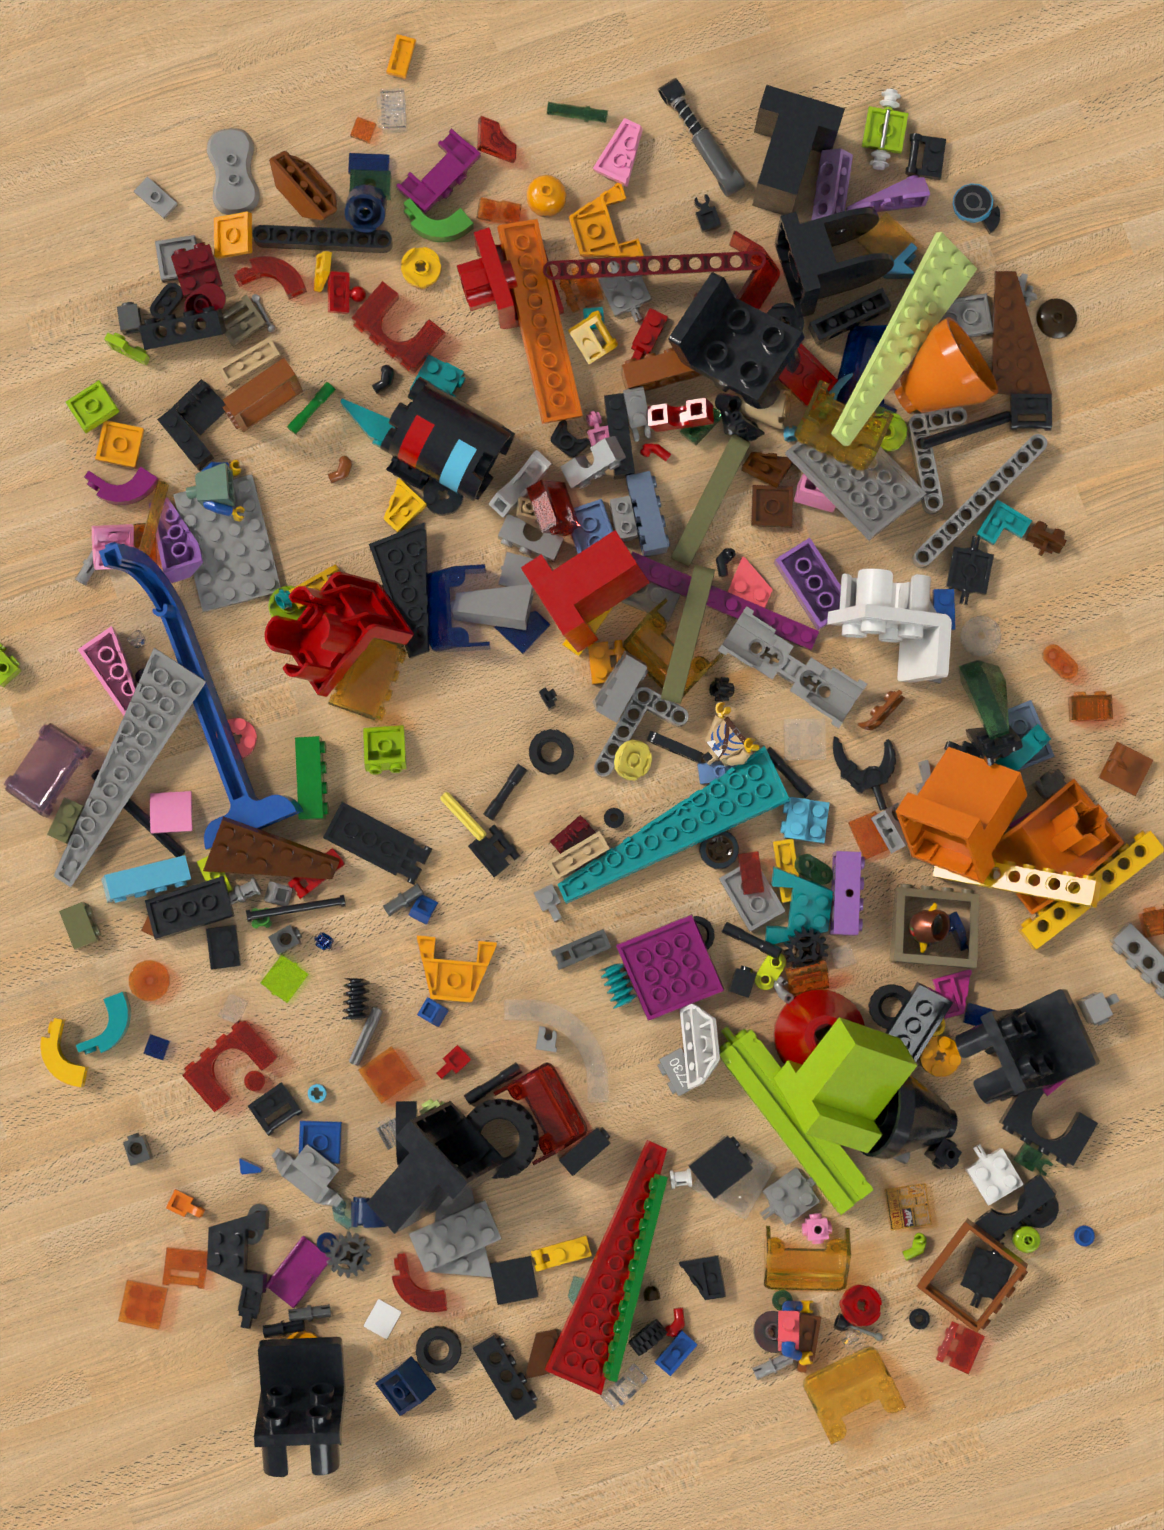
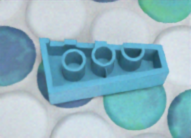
M184 855L106 874L101 880L107 903L112 901L119 903L126 901L127 897L135 896V898L146 896L147 892L155 890V893L166 891L167 887L175 885V888L186 886L187 881L191 880L186 856Z

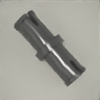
M417 883L404 893H398V897L383 905V908L389 916H392L401 908L410 906L409 903L424 895V892Z
M330 1304L313 1307L307 1305L305 1308L288 1309L289 1322L308 1320L310 1322L317 1318L331 1317Z

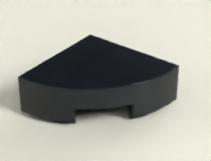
M999 207L993 208L989 216L982 221L989 234L994 232L999 224Z

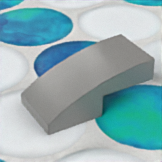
M928 760L918 763L923 782L915 785L917 793L920 792L931 775Z

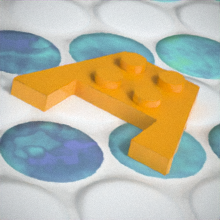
M616 183L608 191L603 192L595 200L587 203L569 216V222L580 256L618 258L644 256L639 238L618 244L607 206L626 201L622 184Z
M417 935L431 999L473 1002L496 949L497 942L478 941L477 962L434 959L436 937Z

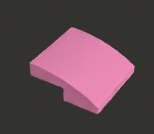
M132 524L92 526V551L95 570L111 569L104 567L99 554L100 550L105 549V545L117 542L134 547V526Z
M192 791L150 793L151 834L193 831Z

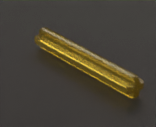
M165 481L157 482L139 550L148 556L151 553L169 488Z

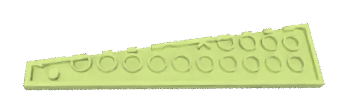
M936 232L831 433L843 446H849L918 352L932 328L939 323L977 270L942 232Z

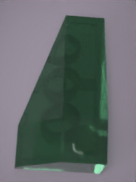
M980 660L959 666L961 684L989 739L1008 734L1007 685L999 666Z

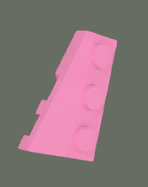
M624 118L593 167L594 171L628 187L643 131L641 125Z

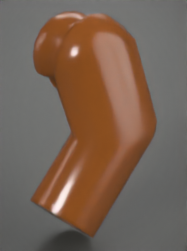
M348 456L340 457L338 469L328 474L331 484L348 477L352 467V461Z

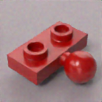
M330 271L328 276V313L348 314L349 298L355 302H362L366 298V291L363 287L355 286L352 290L349 289L350 273Z

